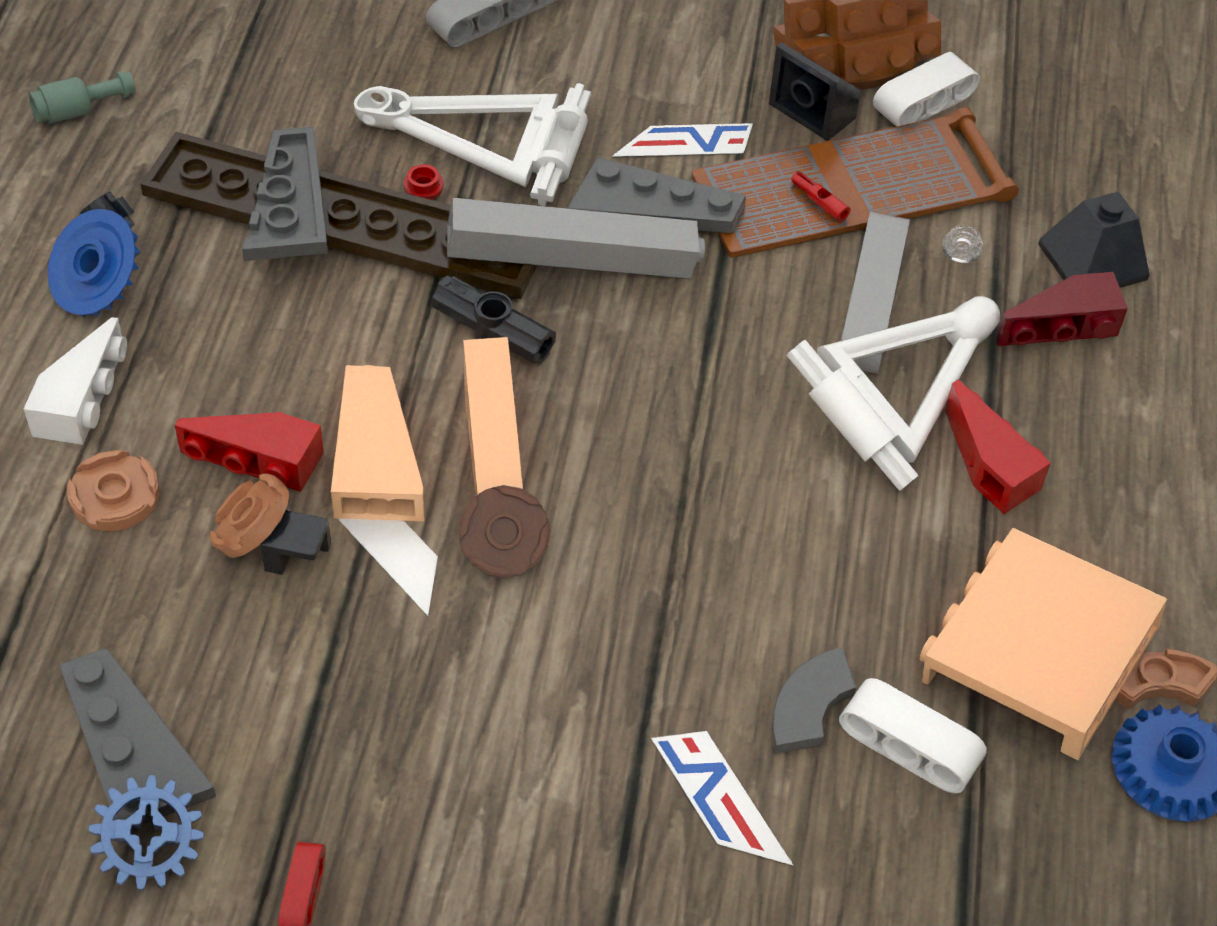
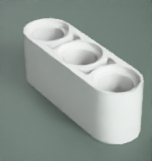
M948 52L882 85L873 98V106L896 127L925 121L970 97L978 87L980 76L958 56Z
M866 679L839 716L842 728L854 739L938 788L950 793H961L987 753L984 742L973 732L878 679Z

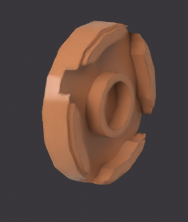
M121 450L101 452L84 460L76 468L77 473L73 476L72 481L69 478L67 483L69 506L77 520L91 529L108 532L128 529L144 521L156 508L160 497L157 472L150 462L140 455L139 459L130 456L128 451Z
M265 473L259 475L260 481L255 484L251 480L242 483L227 497L217 511L214 522L218 524V528L216 531H210V540L213 547L223 555L235 558L247 554L258 547L272 533L282 519L288 505L289 491L285 484L274 475Z

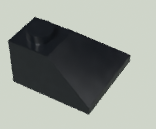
M781 42L776 46L769 105L826 141L830 140L856 119L861 90Z
M1119 191L1081 202L1039 239L1038 245L1063 280L1072 275L1114 272L1118 285L1122 288L1146 281L1149 278L1150 274L1139 218Z

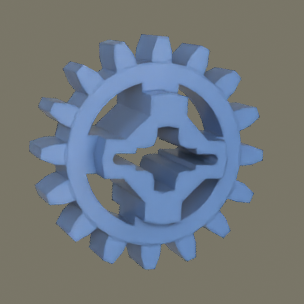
M149 775L146 787L138 788L136 781L132 777L127 779L128 792L123 795L114 788L108 790L110 799L113 802L110 807L97 804L94 808L95 812L103 818L102 824L89 825L88 831L90 834L101 836V842L94 844L90 847L92 855L106 854L107 859L100 866V870L103 873L111 871L113 868L119 870L116 881L118 885L122 886L132 876L136 877L138 890H144L147 878H155L158 886L162 888L166 886L165 873L171 870L180 878L185 874L180 863L183 858L196 861L198 853L189 847L190 842L203 840L204 832L191 829V824L200 820L202 814L201 811L187 812L185 807L192 800V795L189 792L179 798L173 795L176 785L175 781L170 780L164 789L156 788L155 775ZM140 800L139 810L127 820H114L126 805ZM159 801L166 803L176 812L181 824L170 823L165 820L158 811ZM151 810L150 816L151 821H153V828L157 831H162L161 836L152 837L150 846H147V854L145 857H142V845H140L139 836L131 835L132 829H140L142 827L143 820H146V811ZM111 841L127 844L134 853L133 865L126 863L117 855ZM166 845H179L176 852L167 861L153 866L154 855Z

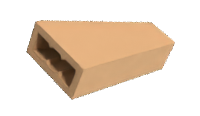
M508 337L463 340L465 403L475 496L485 489L501 485L523 489Z
M346 365L331 485L334 519L422 522L425 520L424 488L390 367Z

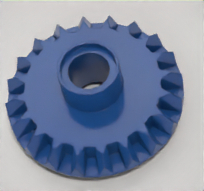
M107 209L87 211L73 219L57 238L49 258L48 283L54 300L67 312L82 317L87 315L99 316L102 309L112 310L114 300L124 299L123 289L125 286L133 285L129 277L131 272L139 269L134 262V259L141 253L135 246L139 236L131 230L132 224L122 218L121 215Z
M1159 704L1153 710L1146 711L1142 708L1134 717H1128L1115 736L1111 755L1115 775L1125 792L1149 812L1167 819L1189 822L1207 819L1216 815V722L1208 724L1200 719L1199 711L1193 714L1182 712L1180 705L1173 709H1164Z

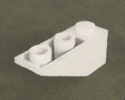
M111 317L38 376L24 407L32 437L80 445L84 444L90 428L94 429L97 426L100 416V404L104 395H109L112 390L114 370L117 363L123 362L126 357L127 339L122 337L118 318Z

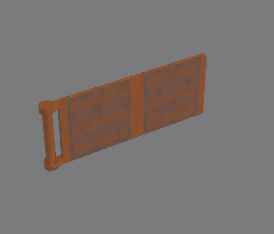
M968 107L959 108L944 117L717 164L692 171L693 182L746 195L745 209L733 232H717L728 256L731 258L864 229L867 227L870 212L909 219L990 200L1007 202L1014 199L1019 192L1016 183L1012 178H1007L976 127V117ZM952 129L962 132L991 180V186L985 187ZM800 171L813 182L822 185L851 208L849 216L844 221L838 222L791 182L792 175Z

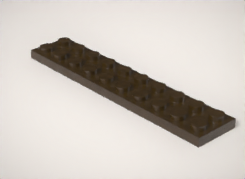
M175 132L141 182L142 195L249 225L251 213L255 211L259 183L262 182L265 173L264 164L266 156ZM319 170L328 247L441 278L454 276L470 286L501 292L517 299L522 298L538 265L447 257V223L451 205Z

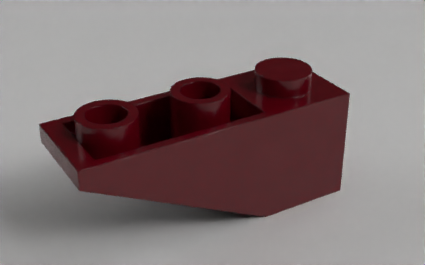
M1114 272L1072 275L1005 311L996 338L998 346L1055 341L1065 342L1068 340L1091 338L1104 339L1118 336L1128 307Z

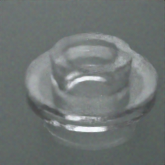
M960 225L952 228L945 235L942 249L950 259L956 262L969 263L981 256L983 242L980 233L976 229Z

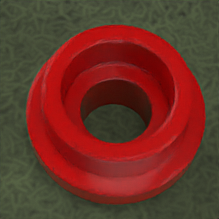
M427 164L412 167L404 179L405 193L429 200L437 198L444 188L443 178L438 170Z

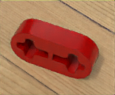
M297 842L280 906L278 926L312 925L325 867V844Z

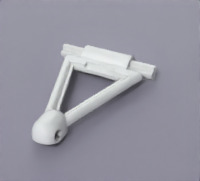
M577 83L575 88H569L564 104L557 107L559 94L409 97L405 92L398 89L376 86L364 90L356 97L354 110L358 119L366 125L388 130L398 129L523 187H527L532 172H535L537 177L530 197L538 199V205L546 206L547 201L553 202L559 183L568 179L588 123L585 111L591 97V91L584 90V85ZM379 93L384 97L385 101L378 102L372 98L371 94ZM532 112L513 161L411 116V114Z
M977 296L961 304L952 312L820 346L817 348V353L806 340H803L786 356L814 388L809 393L810 397L864 462L872 458L900 491L918 476L909 463L915 461L944 408L952 383L960 378L977 345L985 340L998 326L1001 317L1000 310L997 304L990 298ZM945 335L953 347L908 426L853 360Z

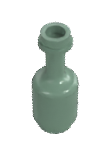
M119 71L116 72V79L92 85H85L79 77H71L37 86V91L29 92L28 94L30 106L38 123L46 121L48 124H53L84 116L90 113L91 102L117 94H121L125 99L129 98V95L135 94L136 88L133 77L129 71L123 73Z

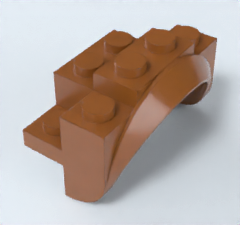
M784 0V24L773 26L775 46L781 42L860 90L882 86L902 75L907 70L913 69L918 61L941 56V20L928 12V0ZM826 33V34H828L830 37H822V36H814V35Z

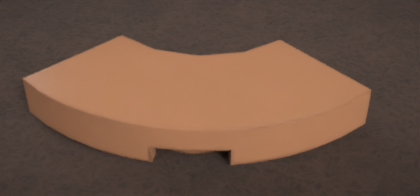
M1166 649L1165 652H1144L1115 700L1127 709L1132 708L1141 700L1154 697L1178 699L1195 707L1217 681V665L1199 656L1179 650Z

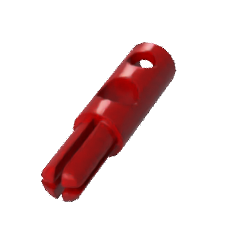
M800 171L792 175L791 182L838 222L844 221L849 216L851 208L822 185L813 182Z

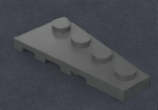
M314 127L273 130L264 164L265 173L257 190L255 211H252L249 221L250 230L248 238L244 240L242 247L243 260L250 261L328 253Z
M597 157L567 209L697 221L698 231L732 233L745 209L746 195Z
M107 648L59 664L109 807L113 803L108 794L109 789L114 788L123 795L128 792L127 779L132 777L136 781L138 788L146 787L149 775H155L156 788L164 789L170 780L175 781L176 785L173 795L177 798L189 792L192 795V800L185 808L216 797L213 785ZM140 800L126 805L114 820H127L139 810ZM159 801L158 811L163 817L175 813L169 805ZM151 810L146 811V820H143V824L151 822Z

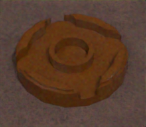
M501 485L485 489L469 501L460 517L458 537L461 550L472 566L486 575L507 578L523 574L540 561L548 548L551 530L547 514L536 497L522 488Z

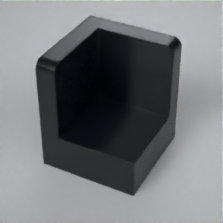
M285 510L282 519L275 529L260 544L264 570L283 575L290 556L315 560L319 551L328 552L331 546L329 519Z

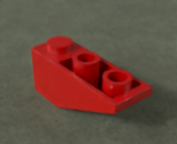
M959 379L953 382L945 412L973 486L997 509L1005 514L1042 490L1051 462L1045 458L1038 448L1032 446L1017 433L1007 420L1001 418L986 405L976 392L971 391Z
M281 412L179 418L175 423L180 453L196 461L205 460L226 467L229 471L236 474H247L259 479L261 474L274 475L287 488L299 492L303 490L324 454L321 425Z

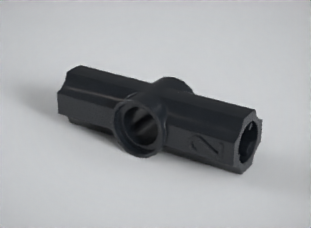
M446 276L438 283L437 290L432 297V307L474 330L476 339L508 337L509 350L534 364H542L549 356L556 342V332L512 309V301L507 295L494 291L483 293L454 276Z

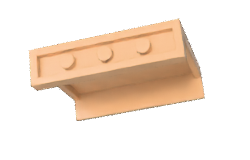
M1012 528L1003 543L996 541L991 547L983 572L973 573L964 591L965 598L961 604L953 603L944 617L942 623L943 630L939 636L931 635L926 641L920 654V661L924 662L922 683L929 685L935 674L939 672L1063 734L1064 738L1060 752L1079 760L1158 630L1167 598Z

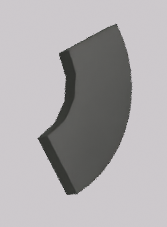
M843 648L833 649L811 658L794 671L785 682L777 698L772 719V743L775 754L822 745L824 738L822 722L825 714L837 702L854 696L856 685Z

